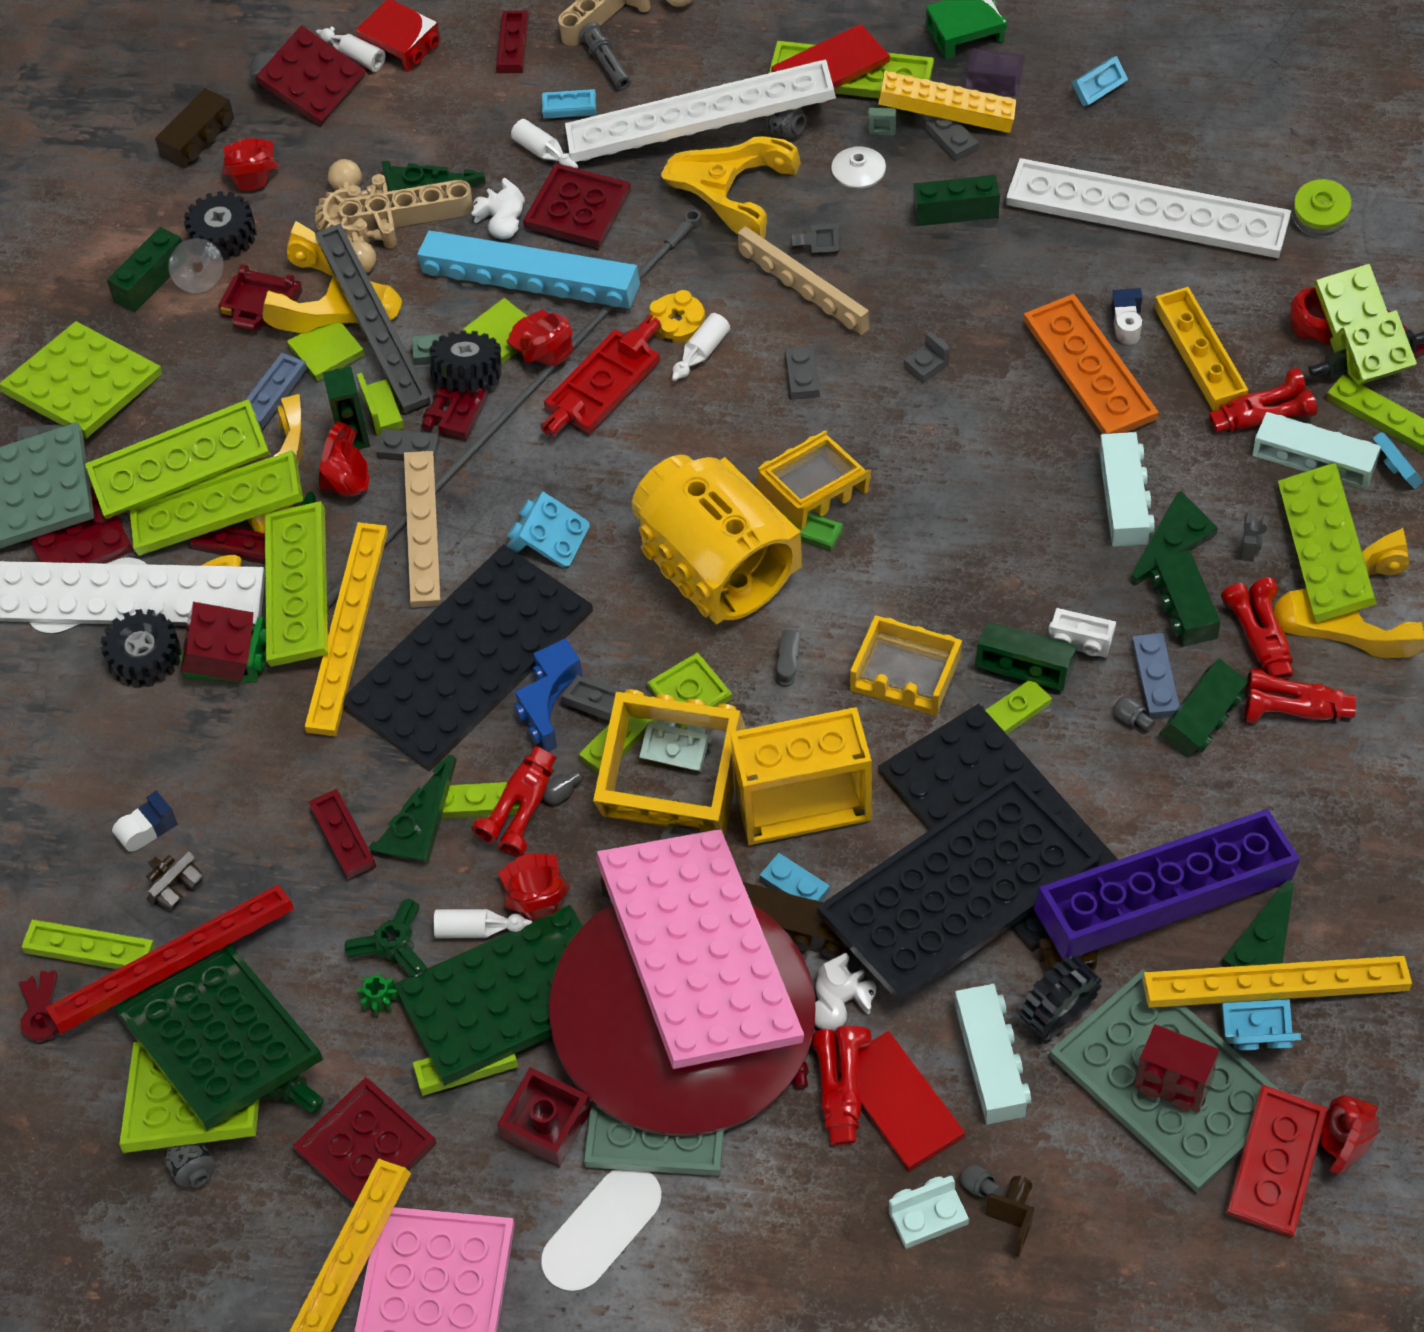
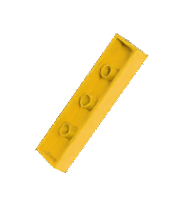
M885 71L878 105L1010 133L1014 121L1016 99Z
M1189 287L1156 296L1154 309L1212 410H1218L1221 404L1226 405L1229 401L1248 394L1247 386Z

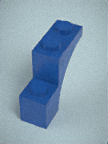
M566 638L534 653L536 666L532 670L537 681L515 691L517 704L514 705V709L521 722L526 720L530 726L528 731L535 744L540 743L547 752L557 748L555 732L550 723L553 707L561 693L572 683L577 675L583 677L580 659Z

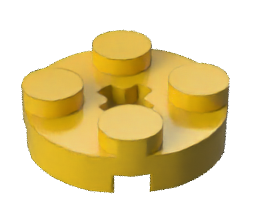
M680 290L676 293L665 295L653 301L649 307V314L653 315V318H658L662 325L654 335L663 341L664 338L672 339L673 343L688 342L705 321V310L702 303L695 297H692L691 293L687 290ZM676 315L682 316V319L679 321L676 318H670Z

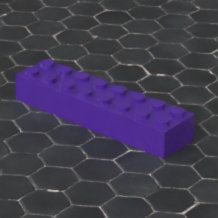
M1265 809L1039 887L1033 909L1062 959L1065 957L1070 958L1071 955L1079 956L1285 883L1286 880L1292 881L1300 858L1270 811Z

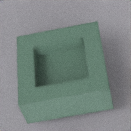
M869 108V135H896V108Z
M440 334L412 337L414 365L430 364L429 348L434 340L439 341L438 337L441 336Z

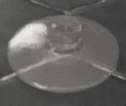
M200 238L188 239L180 243L173 250L169 259V273L173 282L180 289L188 293L198 294L209 291L220 281L224 270L223 258L218 248L211 242ZM201 263L203 265L202 271L195 272V265Z

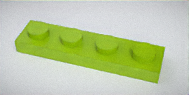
M1342 375L1327 392V401L1424 454V418L1362 384L1357 385L1354 380L1345 375Z
M33 919L21 946L26 954L112 969H119L155 950L156 947L154 941L149 939Z

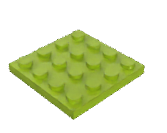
M75 321L1 381L0 392L62 426L78 422L82 428L83 437L87 439L162 375L160 365Z
M134 1042L119 1145L123 1153L256 1136L259 1099L206 1131L138 1042Z

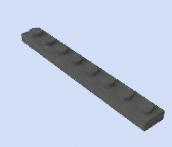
M341 223L315 233L316 241L403 412L407 413L429 404L430 397Z

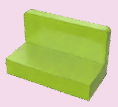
M362 372L356 374L361 395L376 435H381L382 429L398 430L404 428L403 420L387 379L367 385Z

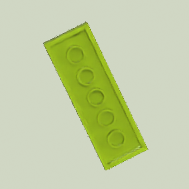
M777 41L771 66L815 45ZM888 53L890 55L889 63L835 88L834 92L835 94L879 98L885 71L931 81L934 58Z
M247 399L88 462L85 465L103 515L106 519H109L270 455V451L251 401Z
M291 450L243 466L131 509L130 518L135 552L140 556L303 501L295 453Z
M1336 462L1279 480L1278 484L1316 622L1318 623L1376 605L1377 602Z
M319 501L265 513L266 661L270 667L328 655L325 507Z

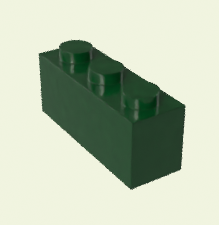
M996 175L914 183L913 207L917 226L999 218L1000 193Z
M159 227L107 279L113 301L135 313L187 260L181 237Z
M351 366L324 372L323 377L334 422H343L352 427L353 431L357 432L352 445L358 448V450L370 447Z
M1190 549L1155 557L1154 570L1150 571V578L1153 587L1158 588L1160 591V602L1163 611L1168 612L1170 615V626L1173 635L1179 637L1183 647L1218 639L1221 621Z
M988 621L977 645L974 667L1064 691L1073 670L1077 645Z
M1218 658L1204 671L1162 728L1159 735L1187 757L1196 750L1202 753L1213 740V737L1210 736L1213 729L1219 730L1229 718V715L1226 714L1229 707L1235 708L1245 696L1242 689L1248 681Z

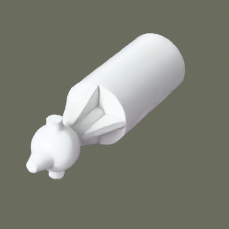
M332 26L330 29L316 30L321 39L328 44L332 43L338 51L357 64L373 72H377L383 66L386 57L384 50L351 34L335 35V28Z
M521 119L514 125L511 131V138L544 161H559V164L578 169V165L571 159L570 154L563 153L555 138L526 119Z
M711 313L685 344L683 360L673 366V381L687 377L690 372L689 367L704 362L730 331V324L723 316Z
M436 909L434 913V936L436 939L488 938L507 928L512 932L521 931L525 926L532 924V921L525 919L520 914H512L507 919L488 909Z

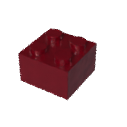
M193 601L187 619L180 672L241 682L248 664L254 612Z
M1154 1024L1139 1059L1135 1088L1140 1089L1148 1097H1160L1170 1101L1181 1110H1192L1199 1113L1214 1078L1220 1049Z
M529 1067L497 1123L500 1138L560 1167L590 1114V1098L588 1094Z

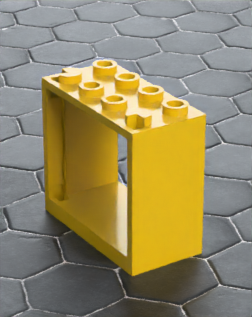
M627 689L625 693L616 691L593 799L601 815L665 827L672 823L699 828L700 832L721 829L725 836L735 789L730 732L746 729L741 712L736 710L735 706L729 704H718V707L706 706L705 702L697 699H687V702L674 701V697L665 694H657L655 698L644 696L643 692L633 689ZM630 716L726 731L712 807L615 792Z
M857 707L730 732L735 793L748 846L872 821V760ZM862 810H865V815L855 816L856 814H861Z

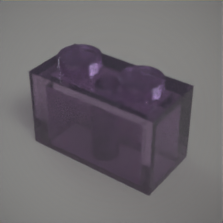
M972 49L967 68L966 89L1019 97L1024 77L1025 55Z

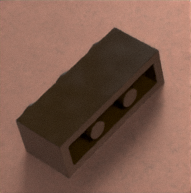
M204 88L155 137L160 157L185 169L231 124L234 114L230 100Z

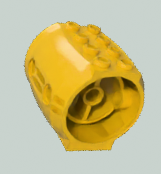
M687 455L669 457L653 467L644 476L634 492L632 510L640 521L639 532L642 537L641 550L647 559H653L659 566L662 574L677 586L682 595L691 600L697 606L699 612L704 617H709L716 625L723 620H737L757 611L778 593L791 574L802 568L801 531L725 457L721 460L712 457L693 460Z

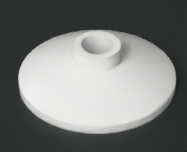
M851 147L841 151L835 156L831 166L835 180L841 185L853 189L868 188L877 184L883 178L886 171L885 160L881 154L867 147Z

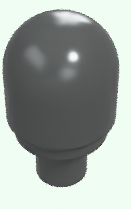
M1122 697L1115 703V715L1128 726H1133L1134 728L1141 726L1147 731L1153 728L1155 721L1146 715L1147 710L1135 699Z
M576 770L566 777L563 774L556 775L549 780L542 799L549 805L560 804L571 796L574 792L572 787L583 780Z
M971 1164L962 1170L960 1181L962 1186L978 1197H986L990 1193L1002 1195V1187L996 1184L993 1174L977 1164Z

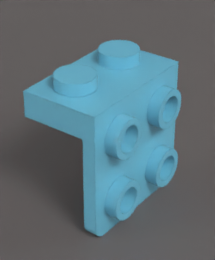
M542 491L534 500L528 499L519 511V514L522 516L519 523L515 522L507 534V537L510 538L507 547L518 553L528 545L560 567L567 568L572 563L590 524L585 518Z
M1290 999L1221 1003L1223 1039L1227 1044H1233L1234 1050L1259 1049L1260 1042H1267V1048L1293 1047V1041L1301 1040V1033H1292Z

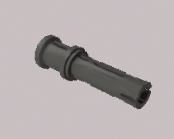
M589 23L580 32L581 40L589 46L591 56L599 59L605 71L614 82L615 87L621 91L627 89L631 85V79L612 52L611 41L604 37L602 28L598 23Z

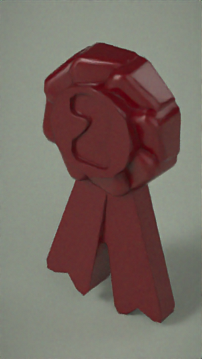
M56 970L49 973L45 971L40 972L39 989L33 976L27 981L19 982V986L30 1007L20 1020L21 1030L26 1038L36 1043L48 1039L52 1040L58 1032L45 1008L51 1005L58 977Z

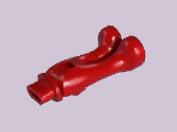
M1296 367L1286 372L1282 385L1270 390L1240 396L1229 401L1226 405L1221 404L1218 410L1209 412V419L1216 433L1228 430L1231 433L1235 431V428L1237 430H1249L1261 425L1266 412L1282 415L1286 418L1313 417L1317 414V405L1313 393L1310 390L1305 391L1303 374ZM1284 402L1276 406L1266 407L1268 405Z
M1271 577L1259 579L1253 583L1249 592L1246 584L1236 583L1225 588L1221 593V599L1224 605L1235 613L1241 623L1253 656L1262 664V671L1268 672L1270 676L1281 679L1291 678L1294 675L1291 667L1293 659L1290 655L1286 635L1272 608V601L1278 592V585L1275 579ZM1250 602L1254 607L1264 628H1261L1258 625L1254 617Z
M1257 668L1249 669L1248 682L1246 684V696L1248 698L1244 717L1246 723H1256L1264 712H1280L1312 720H1330L1334 717V720L1339 721L1341 717H1355L1356 696L1343 694L1342 689H1336L1335 691L1324 684L1294 682L1270 676ZM1274 694L1287 695V696H1290V697H1293V698L1278 696V695H1274Z
M535 746L531 754L524 757L522 763L511 775L491 814L487 818H477L471 826L472 832L484 842L494 844L514 804L519 801L520 806L497 847L501 851L519 857L524 855L528 844L523 838V834L531 816L545 794L549 778L553 774L552 766L556 757L544 749Z
M840 1026L837 1027V1032L830 1029H822L814 1032L812 1036L811 1046L818 1053L821 1069V1108L825 1118V1130L830 1132V1145L832 1146L856 1143V1130L860 1128V1123L856 1120L860 1118L861 1114L858 1052L859 1049L868 1046L872 1039L871 1030L866 1027ZM838 1049L840 1052L842 1077L840 1082L838 1081L837 1075Z

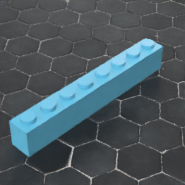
M430 230L417 254L422 273L431 276L448 277L456 280L477 282L483 285L488 284L508 289L529 291L536 294L541 293L560 298L582 300L588 303L605 304L612 307L630 309L640 286L637 265Z

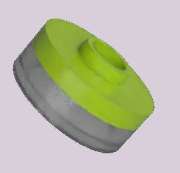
M1318 179L1304 184L1295 196L1293 208L1295 224L1302 232L1313 237L1325 238L1338 234L1346 227L1349 221L1351 210L1350 194L1341 184L1332 180Z

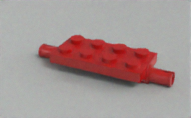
M649 314L635 330L631 329L626 333H622L614 329L544 400L545 409L552 412V415L540 425L541 430L546 435L552 432L549 437L554 438L567 423H571L590 434L660 362V354L650 349L647 344L651 336L662 326L659 319L653 318V315Z

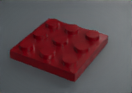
M301 25L256 75L255 81L311 121L321 126L365 76L366 69Z
M555 163L523 219L524 228L600 248L631 191V184L627 181Z
M93 486L90 487L94 510L93 519L30 539L40 562L104 564L134 551L118 516L116 515L109 519L104 517Z
M365 1077L294 1143L293 1148L296 1153L346 1199L355 1205L378 1159L405 1167L409 1171L437 1143L435 1137L371 1080Z

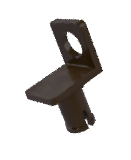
M1013 1176L1005 1197L993 1193L989 1194L986 1215L1021 1228L1014 1253L1015 1256L1020 1257L1032 1225L1034 1207L1025 1205V1202L1033 1185L1029 1179L1024 1177L1020 1188L1021 1176Z

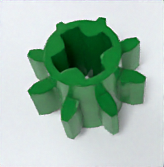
M380 972L376 976L364 977L363 988L356 989L358 998L361 999L360 1005L362 1010L365 1011L370 1008L374 1011L375 1016H378L379 1012L392 1011V1000L399 999L397 990L394 989L393 978L385 980L381 977Z

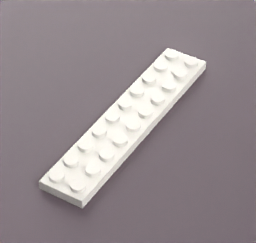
M825 59L565 123L570 157L574 162L587 161L594 157L606 154L612 155L618 151L640 148L647 144L665 142L672 138L684 135L689 136L696 132L718 129L725 125L737 122L743 123L749 119L771 116L778 112L790 109L796 110L802 106L824 103L835 99L836 96L827 61Z
M1022 158L1019 159L1006 197V205L1274 258L1280 257L1291 216V210Z
M0 561V621L113 624L112 621L116 617L120 621L124 619L123 613L129 611L130 616L136 614V609H142L143 614H147L148 609L155 611L156 616L159 613L164 614L167 620L170 619L173 626H187V619L194 601L254 612L252 625L255 626L257 617L262 615L266 572L264 567Z

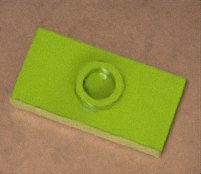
M1027 681L985 711L1006 734H1009L1050 706L1052 698L1037 683Z

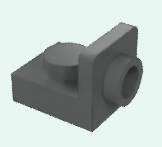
M929 332L925 335V345L904 359V367L924 383L949 365V347L942 338H938L932 332Z

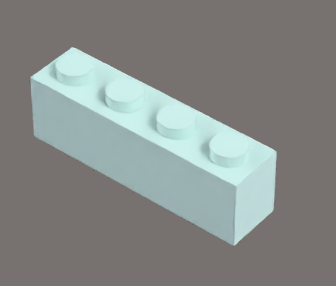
M1266 412L1255 438L1252 456L1304 472L1336 462L1342 483L1367 490L1377 465L1381 446L1369 441L1349 437L1339 432L1319 428L1309 423L1292 420L1282 415Z
M1136 432L1101 434L1099 455L1112 547L1148 545L1149 533L1154 532V516L1148 515V509L1151 508L1150 491H1145L1144 485H1147V468L1141 467V461H1144L1143 444H1138Z
M994 984L955 991V1009L986 1125L1026 1117L1027 1104L1031 1103V1095L1028 1084L1021 1083L1019 1074L1023 1073L1022 1061L1019 1053L1013 1054L1011 1044L1015 1043L1014 1033L1011 1024H1005L1003 1015L1007 1014L1003 995H997Z

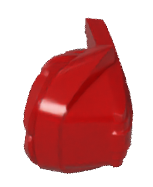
M247 138L223 147L225 157L223 158L224 164L221 174L230 175L238 190L252 191L265 187L271 170L279 168V165L273 158V141Z
M1315 287L1303 288L1290 303L1291 313L1289 316L1292 328L1299 338L1317 339L1329 345L1333 335Z
M544 309L520 319L512 327L509 338L506 340L511 348L523 354L526 364L537 361L555 366L567 359L574 350L572 344L573 330L567 317L554 312L548 314Z
M343 422L335 423L327 436L319 467V486L323 490H328L344 497L357 496L368 489V464L358 448L352 445L357 432L353 431L352 427Z
M524 854L515 858V861L506 864L507 867L498 871L506 890L503 906L518 911L525 919L531 921L553 915L559 911L562 899L570 889V885L560 875L556 854Z
M1342 1095L1331 1101L1320 1135L1322 1147L1337 1159L1330 1169L1331 1172L1336 1174L1343 1173L1371 1147L1378 1134V1122L1380 1120L1376 1115L1378 1110L1376 1105L1348 1095Z

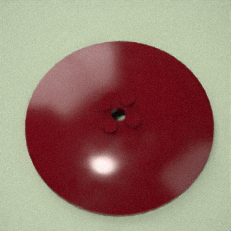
M613 904L601 910L570 941L559 961L551 986L549 1009L552 1038L558 1057L572 1082L580 1091L589 1095L590 1101L596 1107L612 1118L628 1126L660 1135L699 1136L716 1133L742 1124L763 1112L788 1089L798 1075L811 1046L815 1026L816 1007L812 979L804 958L788 933L767 913L752 904L803 1030V1043L673 1069Z

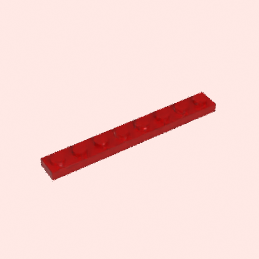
M276 885L45 1007L49 1017L60 1034L73 1029L89 1018L107 1011L119 1002L137 995L149 986L167 979L170 975L195 964L198 960L215 951L225 948L228 944L253 933L256 929L271 921L280 919L286 913L294 910L291 899L279 885Z

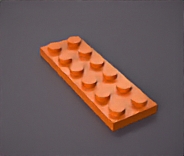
M1075 294L1024 313L1023 321L1102 434L1126 433L1158 420V410Z

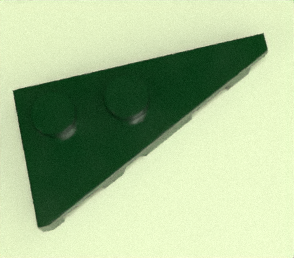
M390 161L381 162L389 191L454 180L466 181L470 187L486 184L484 172H477L475 170L465 169L464 174L449 172L448 167L419 166L408 163L407 167L391 166Z
M1182 491L1176 494L1131 574L1132 583L1135 586L1150 577V571L1154 570L1155 557L1189 549L1192 551L1217 535L1218 527Z
M447 755L443 761L438 763L433 769L434 775L422 789L420 787L417 788L402 806L401 812L388 823L390 827L377 842L373 841L370 844L369 850L372 853L429 864L457 762L453 755Z
M1286 880L1223 957L1221 965L1224 967L1283 963L1294 883Z

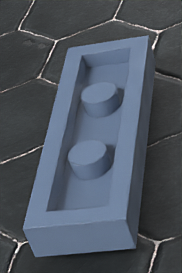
M281 352L247 397L251 401L261 429H263L275 413L277 406L281 405V398L287 397L307 370L305 361Z
M1163 633L1133 636L1132 646L1148 717L1151 719L1171 717L1179 707V701Z

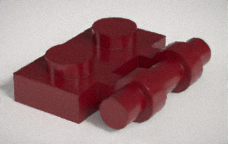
M447 386L437 388L433 395L434 401L431 407H428L423 414L424 420L421 428L424 431L430 432L433 426L439 423L438 428L441 434L466 440L488 397L487 390L477 388V392H471L470 389H466L465 393L459 392V389L449 391ZM449 404L446 411L442 410L444 406Z

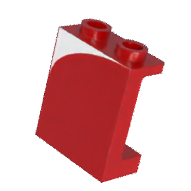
M386 0L356 28L359 39L399 57L406 71H410L415 65L419 64L422 58L440 42L438 23L394 0Z

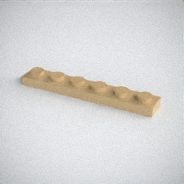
M745 226L738 232V248L745 258H750L759 264L764 271L770 272L779 278L784 285L791 286L801 293L806 300L820 306L826 314L836 317L848 329H853L860 335L869 330L868 309Z
M433 451L404 452L411 608L439 606L441 604L434 455Z

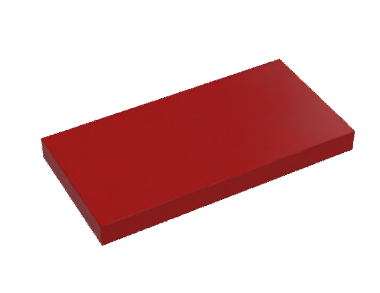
M859 24L771 66V73L826 59L835 89L889 63L890 55L866 28Z
M889 1030L872 1040L868 1046L859 1049L858 1074L861 1087V1107L909 1172L965 1138V1131ZM841 1060L837 1061V1075L840 1079L842 1077Z
M1262 1085L1259 1088L1225 1212L1226 1215L1290 1238L1295 1235L1327 1107L1266 1085Z

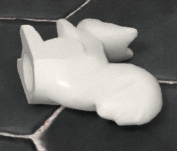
M506 178L502 179L503 190L498 194L488 188L486 190L489 195L488 198L477 197L474 200V209L472 211V216H475V223H479L492 215L493 217L488 225L489 233L501 240L512 237L518 230L519 220L517 218L520 216L525 202V198L519 188Z
M847 953L828 961L817 970L818 976L815 992L818 1001L815 1002V1026L821 1030L830 1029L835 1031L837 1027L844 1026L848 1015L844 1003L854 999L866 1014L871 1012V1002L877 991L876 984L873 981L860 982L865 974L863 969L852 974L848 971L849 955Z

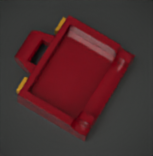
M241 264L238 274L233 276L218 304L221 316L232 318L234 327L257 331L261 325L272 327L263 320V306L268 291L283 294L297 302L303 291L301 282L295 280L294 275L287 274L285 278L251 271L248 265Z

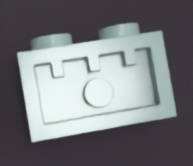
M657 720V723L648 721L639 758L698 772L702 771L707 746L712 741V737L705 734V728L688 725L686 730L675 727L676 723Z
M953 1176L932 1178L923 1187L913 1191L911 1189L902 1190L889 1200V1215L905 1249L969 1224L967 1213L955 1190Z

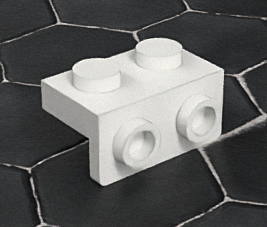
M1056 608L1053 621L1048 627V638L1077 645L1076 651L1084 652L1089 656L1107 658L1116 629V622Z

